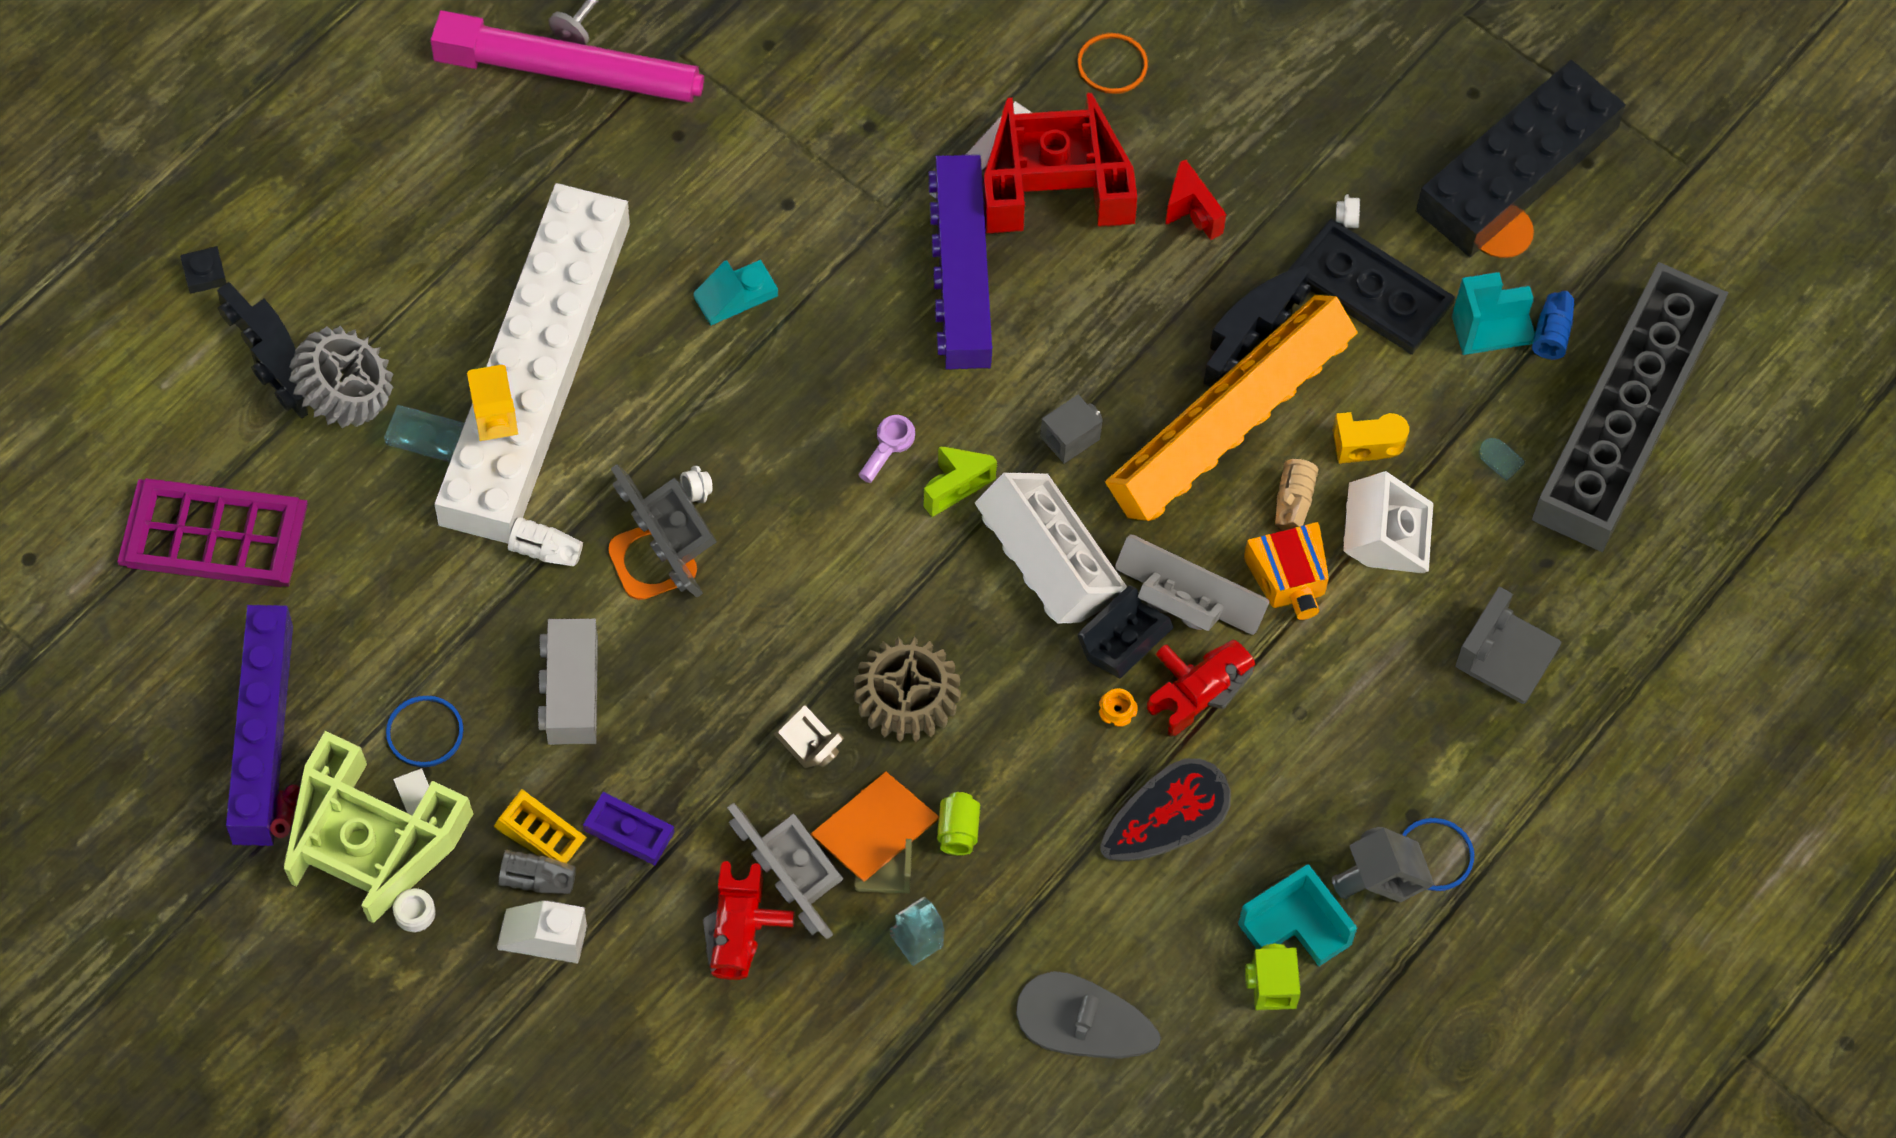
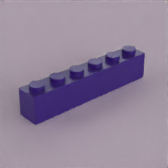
M981 155L936 156L935 171H928L929 193H936V202H930L931 225H938V234L932 235V257H939L940 267H933L934 290L941 289L942 299H935L936 322H943V332H937V355H945V369L991 368L992 336Z
M247 605L226 827L233 845H274V835L271 833L270 826L276 818V797L279 790L293 624L288 606Z

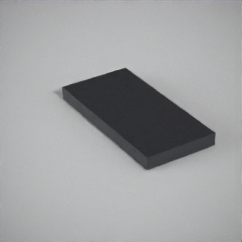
M1332 218L1289 268V270L1301 266L1309 268L1307 284L1311 286L1310 290L1317 295L1337 296L1348 315L1413 355L1455 301L1454 295Z

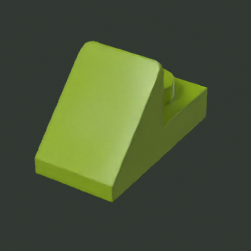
M939 447L938 465L945 475H937L928 482L924 488L923 506L930 516L934 517L996 480V459L992 455Z

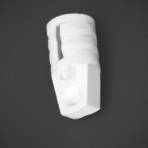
M522 517L517 518L508 542L509 551L519 552L521 555H528L543 562L575 566L578 563L583 547V542L556 528H549L546 525L537 524Z

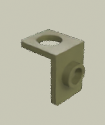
M906 839L905 853H898L865 882L855 875V890L858 892L910 893L912 839Z

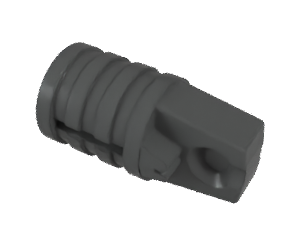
M506 849L500 869L499 886H510L511 888H521L527 891L533 890L538 893L570 894L574 885L576 867L546 856H535V854H524V852H513Z

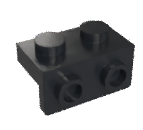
M1130 585L1078 633V639L1087 661L1119 679L1173 629L1170 617L1143 604L1141 599L1138 598L1139 593L1137 589Z

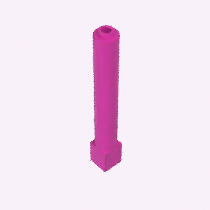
M440 10L431 37L434 61L477 69L480 62L689 103L693 102L695 96H701L704 86V75L699 74L698 66L484 26L483 18Z

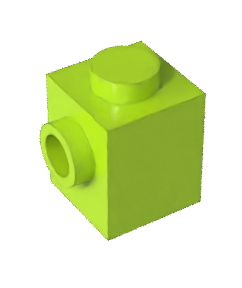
M1268 944L1261 947V949H1255L1252 963L1245 966L1247 989L1253 988L1255 1010L1297 1008L1300 998V983L1296 948H1285L1282 944Z

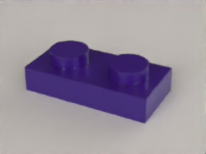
M602 792L583 824L585 832L654 866L675 833L674 826L605 792Z

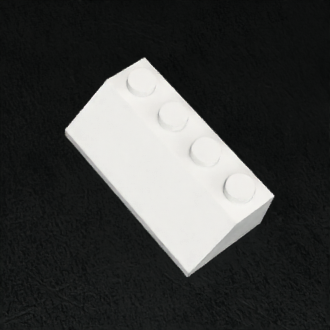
M1003 473L975 502V505L982 514V520L985 525L995 532L1003 544L1002 548L1005 554L1015 561L1024 574L1023 579L1025 583L1037 593L1044 603L1045 612L1057 624L1080 623L1102 611L1127 588L1048 474Z

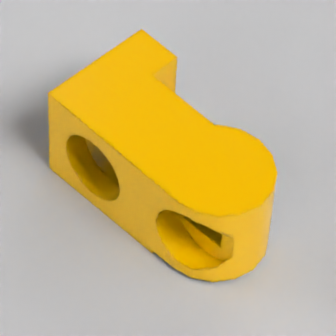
M1351 412L1337 413L1332 432L1339 464L1379 460L1400 455L1406 446L1409 435L1407 421L1402 416L1393 413L1385 414L1376 420L1353 421Z

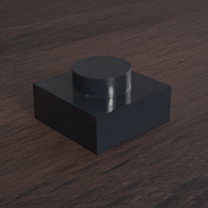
M217 246L180 255L190 294L222 287L227 283Z

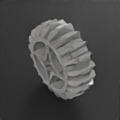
M326 326L318 333L314 332L308 335L304 342H301L296 348V353L289 366L293 370L289 380L297 384L293 394L304 397L302 407L310 405L314 409V417L321 414L324 415L327 425L337 420L341 428L350 424L357 427L365 421L373 420L379 414V411H382L387 405L388 397L393 389V386L390 384L393 373L386 370L389 360L378 356L380 347L372 348L368 345L369 337L362 340L357 338L355 329L346 334L341 326L333 330Z

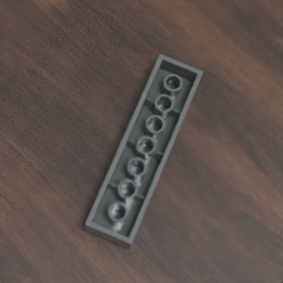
M1658 262L1538 500L1532 521L1603 553L1715 326L1729 292Z

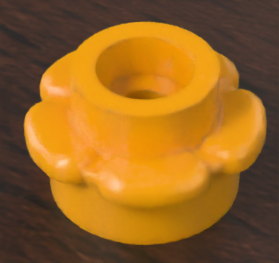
M1112 689L1104 694L1099 701V706L1101 707L1099 715L1101 719L1107 724L1114 723L1117 727L1128 725L1131 722V718L1135 717L1138 711V706L1133 696L1124 689ZM1120 706L1121 711H1115L1114 707Z

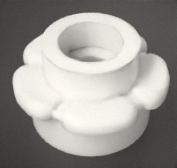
M1346 194L1344 201H1337L1336 222L1343 224L1346 228H1359L1360 198H1349V194Z
M692 466L691 471L682 472L680 476V484L692 502L705 503L713 489L712 480L708 472H701L698 466Z

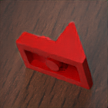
M1185 159L1178 166L1168 203L1165 223L1166 225L1190 213L1195 227L1199 230L1203 229L1209 239L1212 240L1223 234L1226 213Z

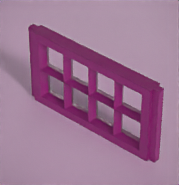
M145 478V480L138 479L117 562L118 565L127 566V568L281 588L282 586L289 587L308 502L307 500H300L298 497ZM157 496L182 499L176 524L151 521ZM191 500L216 503L210 529L185 526ZM225 504L249 507L243 533L219 530ZM258 508L283 511L277 537L252 534ZM149 528L174 531L168 557L143 554ZM183 532L208 535L202 561L177 558ZM217 537L241 540L236 566L211 563ZM251 541L275 544L270 570L245 567Z

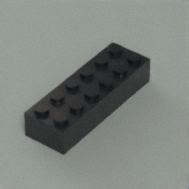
M1570 60L1421 188L1416 212L1471 258L1521 212L1525 211L1618 130L1626 104L1573 60Z

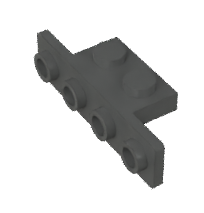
M618 464L613 466L611 470L617 478L612 483L614 488L625 502L631 500L636 508L631 515L644 532L648 529L651 532L654 540L650 542V545L662 562L668 560L673 570L669 572V575L681 592L687 589L696 598L702 595V590L685 564L717 541L681 484L673 478L652 494L643 498L631 477Z

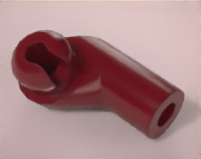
M288 785L285 790L279 791L276 797V818L271 823L270 830L278 838H284L292 831L300 787L297 785Z

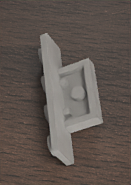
M1133 534L1126 538L1115 565L1116 570L1143 582L1138 598L1146 601L1149 607L1158 612H1169L1181 618L1184 624L1193 629L1209 631L1220 619L1254 635L1258 631L1269 605L1267 598Z
M735 803L728 806L727 808L735 817L729 824L742 841L750 838L758 848L752 852V855L765 872L773 869L780 880L775 883V886L789 904L794 900L798 902L803 909V912L798 917L809 932L813 935L819 931L826 939L833 936L834 934L811 904L841 882L843 878L796 815H791L764 837H761Z

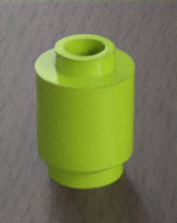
M954 792L940 802L937 840L941 843L940 849L947 854H970L973 851V846L978 842L980 803L974 800L972 795L964 792Z

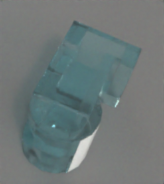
M921 898L895 915L897 924L890 928V936L912 966L943 947V922L937 910L927 898Z

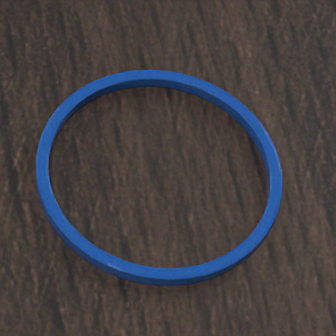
M418 696L403 702L393 711L387 723L386 737L391 751L398 759L412 766L430 767L446 761L457 751L463 739V723L456 708L446 700L435 696ZM434 701L448 707L458 720L459 736L456 744L446 755L437 760L417 762L407 759L392 744L390 732L395 717L402 709L415 702Z
M1427 818L1413 823L1403 832V836H1407L1411 830L1420 825L1438 823L1451 827L1463 837L1470 853L1467 871L1460 879L1451 884L1432 886L1426 890L1444 891L1460 885L1470 874L1474 863V849L1467 834L1456 824L1444 819Z

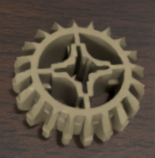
M898 636L895 639V647L892 648L883 641L880 644V653L870 650L867 654L868 662H861L858 666V673L860 675L854 677V687L857 689L854 692V701L856 704H861L859 706L861 718L869 717L868 725L871 729L882 725L881 734L884 738L891 731L897 732L896 737L899 742L904 739V733H911L915 742L920 738V731H924L932 737L935 734V725L945 728L948 723L947 716H954L957 706L955 703H958L961 697V691L958 689L960 686L959 674H954V662L945 661L946 653L944 649L932 653L933 644L931 641H928L923 647H919L918 640L914 636L910 641V645H903V641ZM901 668L899 671L895 673H888L893 669ZM917 669H920L928 673L935 680V682H932L931 678H926L920 675ZM911 678V688L908 691L907 699L904 700V687H907V680ZM878 695L883 696V700L893 702L897 706L898 710L886 705L878 697ZM927 705L925 708L912 711L917 706Z

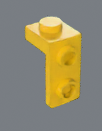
M496 365L469 370L467 376L479 441L518 435L513 398L511 397L506 366Z

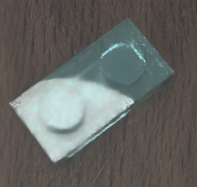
M397 405L384 436L385 444L450 462L465 423Z

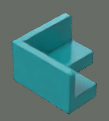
M1499 272L1462 278L1452 313V320L1463 355L1533 344L1535 332L1529 313L1534 297L1530 286L1502 290L1503 283Z
M1309 864L1246 903L1241 909L1238 921L1239 927L1256 949H1261V947L1268 944H1281L1295 935L1318 966H1321L1350 947L1357 930L1354 922Z

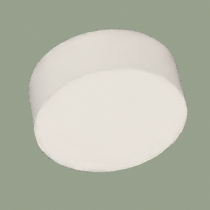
M408 889L400 893L393 904V913L397 924L409 932H419L430 926L435 917V907L431 896L421 889Z

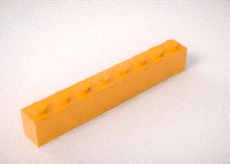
M1314 295L1105 481L1127 518L1151 521L1162 515L1165 511V506L1171 500L1186 493L1191 488V483L1200 474L1213 469L1217 465L1220 456L1228 449L1241 444L1245 438L1244 435L1249 430L1265 422L1270 417V412L1278 404L1292 398L1296 394L1298 386L1306 379H1310L1320 373L1322 365L1332 356L1340 354L1348 347L1347 342L1358 332L1337 296Z

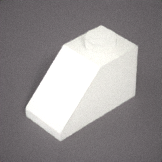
M539 901L508 908L505 912L497 948L503 951L579 963L587 928L584 907L549 901Z

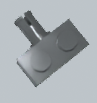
M1383 827L1367 830L1361 835L1362 839L1349 845L1356 866L1332 877L1333 886L1337 894L1344 900L1366 888L1374 893L1402 902L1435 885L1419 843Z

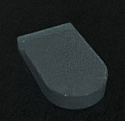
M1489 438L1481 444L1479 455L1482 461L1506 481L1525 464L1524 459L1499 439Z

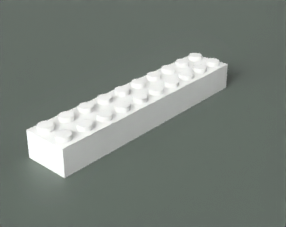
M555 183L486 366H506L511 397L513 398L518 435L479 441L472 403L435 501L439 526L508 544L517 518H523L629 229L628 201Z

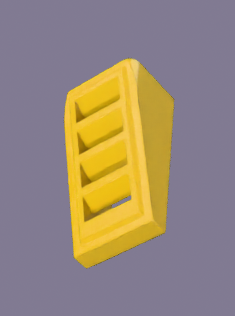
M523 789L516 795L494 826L504 835L536 855L546 856L566 864L587 838ZM523 810L529 815L519 825L514 820ZM537 819L542 824L533 835L527 830L534 820ZM550 827L556 832L548 843L545 844L540 839ZM565 836L570 841L558 854L553 848Z

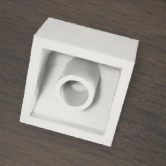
M1387 471L1350 482L1348 501L1346 503L1347 513L1343 551L1367 567L1415 573L1429 572L1433 502Z

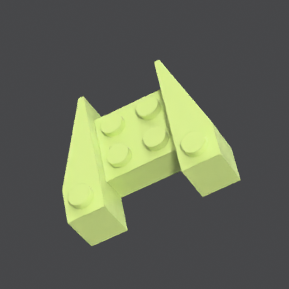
M325 731L305 764L284 870L290 883L296 887L310 864L369 892L361 906L367 920L374 923L393 906L395 899L400 893L411 889L455 848L473 816V811L468 797L434 781L431 782L413 815L355 789L354 786L367 765L361 747Z

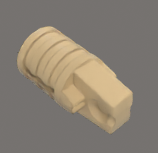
M1289 459L1284 463L1277 495L1275 525L1282 531L1303 526L1311 506L1318 467L1309 461Z

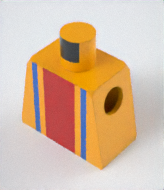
M1318 522L1247 540L1244 554L1245 562L1264 595L1269 600L1270 605L1278 608L1292 604L1299 620L1309 619L1317 615L1320 610L1315 598L1325 594L1328 584V570Z

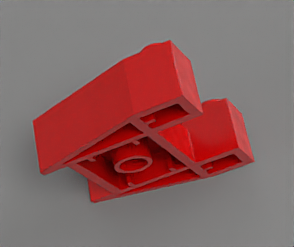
M1086 93L1085 110L1014 114L1013 98L1006 99L984 174L983 202L986 233L1024 231V192L1093 187L1098 226L1135 224L1137 190L1134 168L1092 93Z

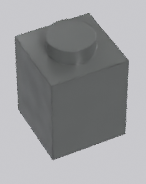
M1078 394L1042 418L1040 437L1065 464L1100 440L1102 416L1093 404H1087Z

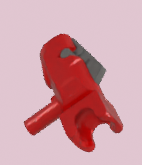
M1234 639L1206 653L1203 661L1195 667L1193 664L1187 666L1166 644L1157 651L1156 656L1178 680L1173 684L1168 682L1150 696L1147 702L1148 712L1151 715H1157L1163 710L1174 712L1169 718L1170 727L1168 728V734L1176 736L1192 724L1194 717L1206 707L1212 706L1224 709L1253 674L1255 661L1250 653Z
M728 861L722 862L720 866L717 911L703 919L709 967L712 971L711 974L716 978L739 980L748 977L749 969L758 946L754 940L756 930H761L762 925L794 927L795 911L758 909L759 903H761L764 881L763 868L758 863L752 864L749 876L744 880H735L733 878L731 864Z

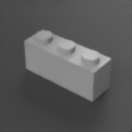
M548 619V633L540 634V657L547 658V670L539 671L540 694H546V706H539L538 711L539 730H546L548 745L596 744L598 658L596 619Z

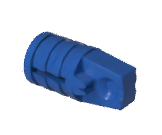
M1568 291L1549 294L1539 315L1532 349L1542 358L1554 360L1560 359L1566 354L1573 324L1574 298Z

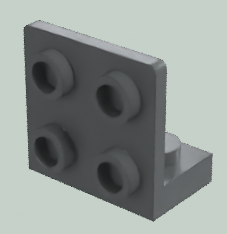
M1499 586L1462 645L1455 667L1519 703L1525 704L1559 650L1561 641L1513 615L1514 611L1508 608L1513 594Z

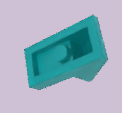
M726 260L693 294L711 326L777 297L778 288L761 260L736 271H733Z

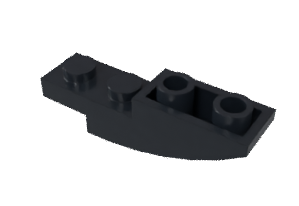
M1301 266L1269 279L1239 300L1223 316L1212 332L1210 349L1215 351V353L1206 365L1203 384L1212 387L1240 362L1238 359L1243 352L1250 353L1258 338L1265 340L1291 317L1292 313L1290 311L1295 304L1299 306L1303 304L1311 289V286L1307 284L1309 268Z
M227 282L217 289L221 304L218 307L220 315L228 325L236 324L242 331L241 336L252 353L254 365L251 366V369L257 379L263 385L269 383L276 390L274 392L275 396L284 409L287 411L293 409L303 419L308 415V406L302 407L304 397L293 394L297 384L289 380L293 371L289 366L296 353V349L285 325L265 298L251 306L230 282Z

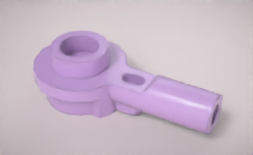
M891 415L879 424L877 439L880 444L858 474L865 482L871 483L892 452L905 451L913 444L915 428L906 417Z

